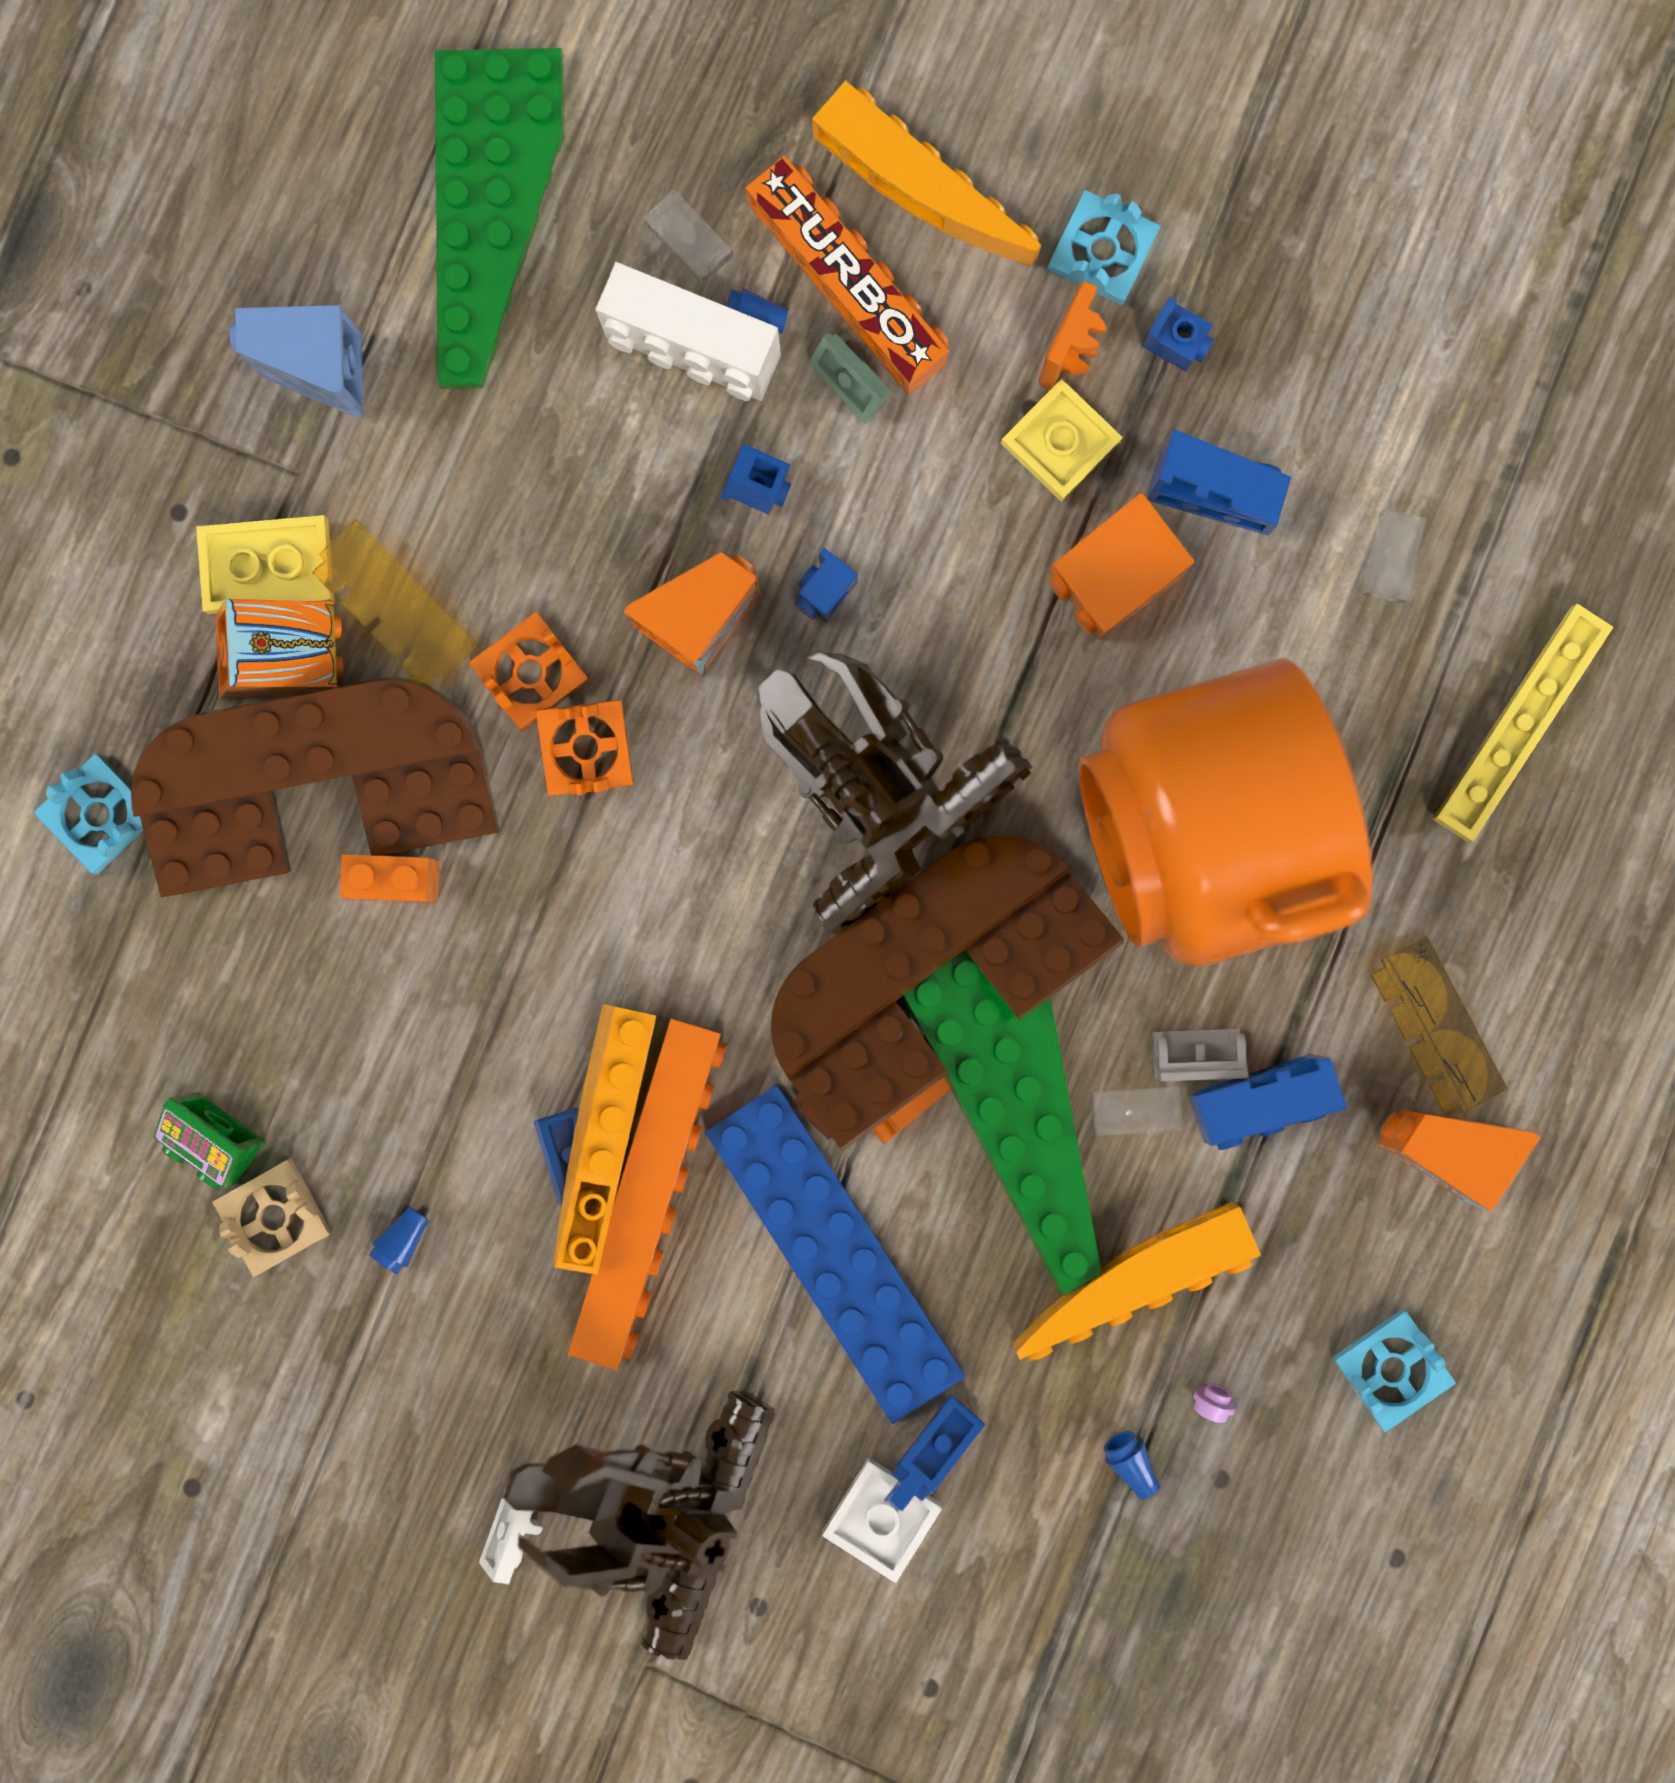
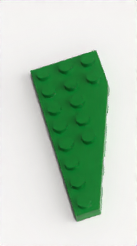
M561 48L435 50L438 385L441 389L484 387L499 341L497 337L505 313H508L512 301L511 294L517 276L520 277L539 218L538 211L545 189L549 187L553 175L552 168L557 152H560L564 141V56Z
M963 951L901 998L923 1039L947 1069L948 1074L944 1077L1056 1287L1060 1294L1066 1295L1102 1274L1052 1003L1049 998L1019 1021L976 964Z

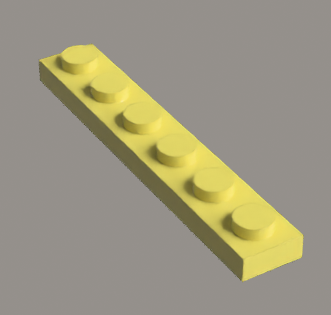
M1579 604L1570 607L1432 818L1434 821L1468 843L1475 840L1604 643L1613 626Z

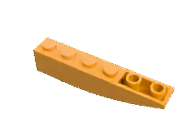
M845 80L812 118L813 137L875 190L910 214L950 236L987 252L1029 266H1033L1037 261L1041 244L1038 242V237L1034 231L1023 223L1017 225L1006 216L1004 207L991 196L985 198L973 188L974 185L971 179L959 169L952 170L943 163L940 154L932 145L925 141L920 143L912 137L907 126L900 118L893 114L887 116L877 107L875 99L865 89L861 87L855 89Z
M607 1004L602 1005L580 1101L566 1174L553 1262L555 1268L598 1274L656 1020L655 1015Z
M1229 1202L1155 1234L1102 1265V1274L1060 1297L1013 1342L1019 1360L1028 1357L1029 1361L1043 1358L1053 1352L1052 1346L1067 1339L1070 1344L1080 1342L1093 1334L1092 1328L1108 1322L1109 1326L1119 1325L1133 1317L1132 1311L1146 1305L1149 1309L1161 1307L1173 1300L1171 1295L1185 1288L1189 1292L1197 1291L1210 1285L1213 1282L1211 1277L1224 1271H1227L1228 1274H1236L1253 1265L1251 1260L1261 1256L1240 1206Z

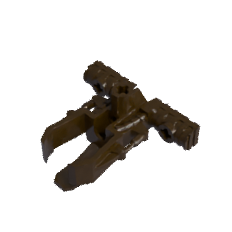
M817 653L808 659L820 661L831 671L839 672L872 733L861 736L853 744L822 712L796 675L781 669H776L759 686L760 703L762 704L759 711L764 740L788 764L792 774L800 784L798 788L799 794L803 798H809L823 814L822 818L835 832V838L839 843H850L858 839L869 853L868 857L862 858L858 863L849 866L839 873L830 882V888L823 893V897L816 899L812 904L816 911L814 914L818 920L820 919L823 922L822 926L827 933L833 932L836 934L889 897V892L892 889L896 888L898 890L905 884L904 879L911 874L913 877L921 870L912 849L933 832L941 840H944L952 832L958 838L966 831L964 827L969 822L974 824L981 818V812L987 809L990 810L1015 788L1014 783L1020 778L1024 781L1031 774L1030 769L1032 765L1026 758L1024 759L1021 756L1022 752L1017 747H1013L1008 739L1000 736L995 740V744L992 747H987L983 752L974 755L960 765L952 774V779L945 785V788L942 791L939 790L931 780V777L942 763L943 753L933 746L922 728H918L908 712L909 704L907 701L897 699L891 690L871 672L866 663L844 654ZM901 719H903L910 730L911 740L919 751L914 756L899 743L907 735L900 723ZM828 796L839 814L834 809H829L820 797Z
M728 1392L727 1396L729 1399L727 1405L722 1409L721 1419L715 1420L710 1424L706 1433L705 1442L708 1452L703 1470H701V1460L688 1451L683 1453L673 1451L661 1453L652 1451L645 1445L640 1444L634 1450L604 1452L575 1444L549 1457L545 1464L524 1463L512 1470L502 1497L514 1510L552 1512L593 1521L589 1534L597 1545L541 1551L518 1533L517 1547L562 1587L572 1586L581 1589H591L602 1597L606 1596L610 1590L619 1589L623 1592L644 1591L648 1594L649 1597L646 1605L648 1622L646 1634L641 1639V1646L658 1657L663 1655L666 1659L674 1660L677 1658L679 1660H687L694 1646L693 1641L696 1634H698L701 1626L700 1623L709 1603L710 1593L714 1589L717 1580V1573L724 1572L726 1566L723 1562L730 1551V1539H736L737 1532L727 1518L726 1512L742 1509L747 1488L750 1487L753 1478L754 1468L757 1467L763 1444L768 1435L767 1431L775 1416V1409L748 1392ZM656 1461H659L672 1468V1470L654 1469Z

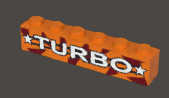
M784 155L745 187L748 206L909 396L947 364L949 349L947 347L949 342L946 336L937 326L933 325L930 328L920 316L922 310L916 300L909 293L901 294L893 284L895 279L889 268L880 260L876 263L866 252L868 247L862 236L854 228H851L849 231L839 220L841 215L835 204L827 196L821 199L812 188L814 185L813 181L803 166L800 164L793 166Z

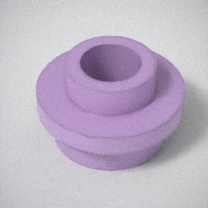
M1209 1383L1207 1386L1197 1387L1193 1397L1196 1400L1194 1409L1208 1420L1224 1423L1227 1421L1228 1416L1233 1415L1237 1409L1236 1402L1231 1398V1392L1220 1385Z

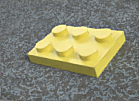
M324 515L196 527L203 612L216 614L225 599L332 601L335 603L329 521Z

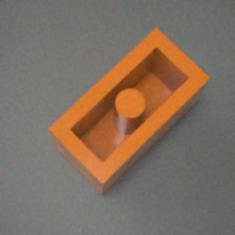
M342 855L340 898L368 901L438 903L440 861L419 857Z

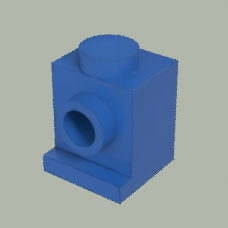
M1169 297L1142 347L1180 369L1187 371L1193 359L1201 363L1211 347L1214 339L1207 335L1213 324L1176 304L1177 300ZM1177 329L1183 331L1191 337H1180L1177 333Z
M743 443L720 498L726 501L732 498L769 515L774 504L782 507L792 483L785 481V477L791 464Z
M823 548L819 553L821 566L819 568L814 565L811 566L799 581L798 586L802 590L799 592V598L794 605L810 619L814 620L819 616L827 622L858 583V574L826 548Z

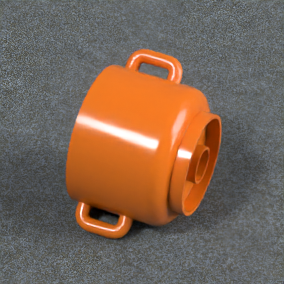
M1280 658L1129 703L1115 710L1106 721L1101 736L1100 751L1079 758L1078 778L1080 793L1096 858L1121 925L1130 941L1136 947L1158 941L1164 951L1178 963L1191 967H1200L1277 944L1299 942L1354 924L1366 916L1372 896V867L1368 836L1356 785L1343 746L1325 705L1311 681L1293 661L1287 658Z

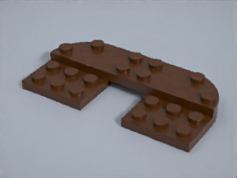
M406 678L374 679L312 693L208 711L174 723L158 734L144 750L137 763L131 787L133 816H140L161 898L290 872L291 867L272 791L352 775L371 856H380L498 833L500 831L481 745L474 726L461 707L453 700H449L428 684Z
M990 836L976 839L953 849L808 955L790 972L778 992L772 1011L771 1036L774 1051L786 1076L791 1080L836 1145L843 1152L948 1074L945 1066L896 1003V1000L961 952L965 951L1020 1021L1124 944V938L1073 877L1069 866L1054 852L1036 842L1019 837Z

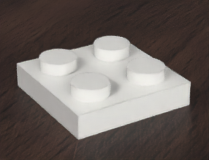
M868 1457L822 1530V1536L896 1583L941 1512L942 1504L929 1495L923 1501L914 1496L903 1511L899 1510L897 1512L884 1499L898 1480L891 1475L893 1472Z

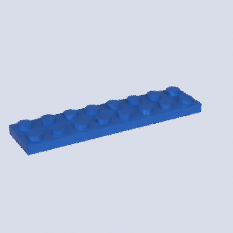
M778 1084L705 1131L710 1142L892 1425L965 1378L964 1372Z

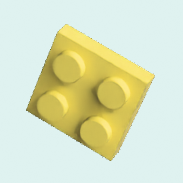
M1061 379L1002 439L1001 445L1055 497L1063 502L1122 441L1123 437Z

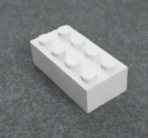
M618 262L614 264L595 309L605 336L609 339L608 343L616 349L626 353H632L633 349L648 355L649 361L662 368L671 369L672 365L684 369L691 379L705 385H710L711 381L727 387L726 391L730 395L744 401H749L751 397L762 401L781 356L778 327Z

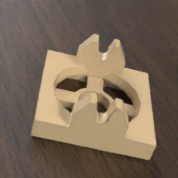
M292 1158L212 1202L223 1221L220 1224L219 1232L221 1238L229 1239L231 1243L228 1248L229 1252L237 1258H243L253 1278L332 1234L329 1225ZM273 1185L286 1188V1196L290 1201L285 1203L281 1200L272 1199L266 1186ZM253 1194L259 1205L256 1220L242 1227L240 1222L241 1209L247 1197ZM269 1205H277L285 1212V1222L279 1229H271L263 1221V1212ZM294 1213L304 1220V1227L296 1240L288 1228ZM263 1231L267 1234L275 1235L282 1248L278 1250L262 1249L251 1243L249 1238Z

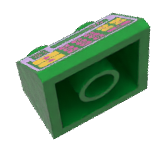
M199 1092L168 1098L163 1105L153 1136L155 1140L164 1145L162 1151L169 1158L179 1163L186 1161L198 1170L196 1175L202 1182L210 1187H221L223 1189L239 1182L267 1143Z

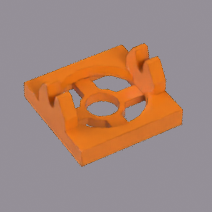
M1086 281L1080 283L1045 358L1038 380L1039 386L1050 391L1055 386L1061 371L1070 375L1088 373L1090 366L1081 360L1079 356L1095 358L1100 344L1092 336H1089L1088 332L1091 331L1104 335L1107 329L1099 314L1090 310L1098 289L1097 286Z
M537 611L469 662L481 678L483 685L494 696L495 701L506 711L522 732L537 721L536 710L556 707L590 681ZM525 640H536L547 644L551 648L539 657L525 655L516 643ZM506 651L515 663L513 677L500 686L498 681V665L501 656ZM557 660H560L561 678L558 687L553 692L546 683L548 676L547 668ZM526 661H536L542 668L541 678L534 684H525L519 678V668ZM521 688L535 689L543 700L538 703H522L513 700L510 696Z
M622 699L538 709L535 711L548 796L567 793L571 795H582L586 792L599 793L609 790V788L634 785ZM594 716L604 721L613 731L615 737L600 738L597 733L590 730L588 717ZM574 718L576 733L571 737L570 741L553 744L559 727L567 720ZM589 735L596 740L598 751L593 758L583 759L575 753L573 748L574 741L578 736ZM617 750V756L612 767L597 778L595 761L602 752ZM571 756L576 762L581 763L583 780L565 773L557 764L556 757Z

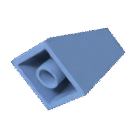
M340 305L235 308V324H231L229 329L231 346L261 378L351 416L363 417L362 333Z

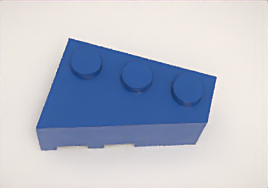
M1174 429L1160 451L1147 500L1268 536L1278 525L1291 476L1281 473V470L1276 466L1256 463Z
M1307 1054L1249 1073L1248 1078L1230 1079L1188 1093L1204 1143L1210 1146L1217 1145L1218 1150L1238 1146L1244 1143L1242 1138L1258 1133L1260 1137L1272 1135L1285 1129L1284 1126L1298 1122H1312L1325 1117L1327 1114L1347 1109L1331 1058L1314 1054Z

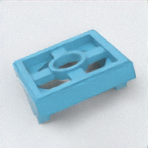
M1084 190L1048 264L1047 271L1079 286L1084 281L1098 287L1096 294L1123 306L1161 225L1140 216L1142 211L1136 202L1131 201L1128 205L1121 202V195L1117 193L1107 195L1104 199ZM1093 218H1111L1105 232H1099L1091 236L1079 230L1084 223ZM1122 225H1126L1134 237L1135 255L1120 249V243L1116 237ZM1099 239L1108 240L1115 248V255L1109 260H1098L1092 254V244ZM1072 243L1086 249V256L1090 263L1085 260L1075 261ZM1115 263L1127 269L1120 275L1109 278L1102 268L1109 267Z
M95 753L79 769H72L62 773L59 776L62 779L59 784L49 785L46 788L48 799L33 813L91 874L98 875L143 832L140 816H133L131 786L102 755ZM100 782L109 784L114 789L103 799L99 797L92 798L81 786ZM70 797L81 807V821L71 831H69L65 819L66 805ZM125 799L128 813L125 823L118 825L116 823V807ZM102 802L109 809V819L104 825L95 827L88 820V810L93 804ZM92 830L104 831L110 837L108 839H101L98 842V846L86 845L81 842Z
M1404 1309L1399 1310L1332 1357L1380 1429L1385 1433L1456 1384L1445 1368V1360L1434 1350V1344L1418 1329ZM1386 1338H1401L1413 1343L1414 1346L1399 1354L1394 1351H1388L1382 1340ZM1371 1350L1376 1357L1374 1373L1363 1380L1362 1363L1366 1353ZM1390 1357L1399 1358L1404 1365L1402 1376L1395 1381H1387L1381 1375V1365ZM1424 1357L1426 1377L1421 1389L1416 1392L1408 1380L1410 1366ZM1383 1385L1396 1387L1405 1401L1401 1403H1387L1377 1399L1372 1393Z

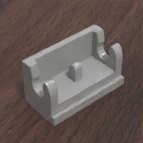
M1240 1029L1152 1032L1154 1079L1158 1081L1248 1078L1245 1035L1240 1034Z

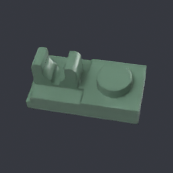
M828 333L822 338L808 363L861 421L866 424L877 416L892 391L864 362L867 354L861 351L856 355L847 346L852 339L849 334L841 336L834 334L831 336Z

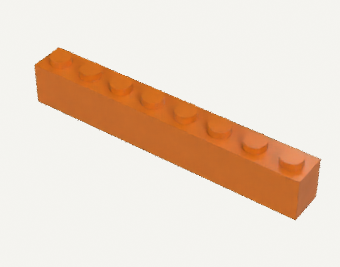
M675 1017L670 1019L612 1208L598 1274H592L569 1348V1356L615 1370L619 1369L624 1358L631 1360L639 1338L638 1334L632 1333L636 1317H645L652 1293L645 1291L649 1275L656 1277L658 1275L664 1256V1251L657 1249L662 1233L670 1235L677 1213L676 1209L670 1208L674 1192L683 1193L690 1168L683 1166L687 1150L695 1152L702 1132V1126L695 1125L700 1108L708 1110L714 1093L715 1085L708 1083L713 1067L721 1068L728 1044L721 1042L723 1032Z

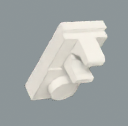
M503 1497L479 1564L493 1582L509 1584L513 1571L519 1566L523 1552L517 1547L518 1533L523 1537L525 1533L538 1535L542 1532L543 1527L537 1520L530 1519L534 1511L514 1510Z

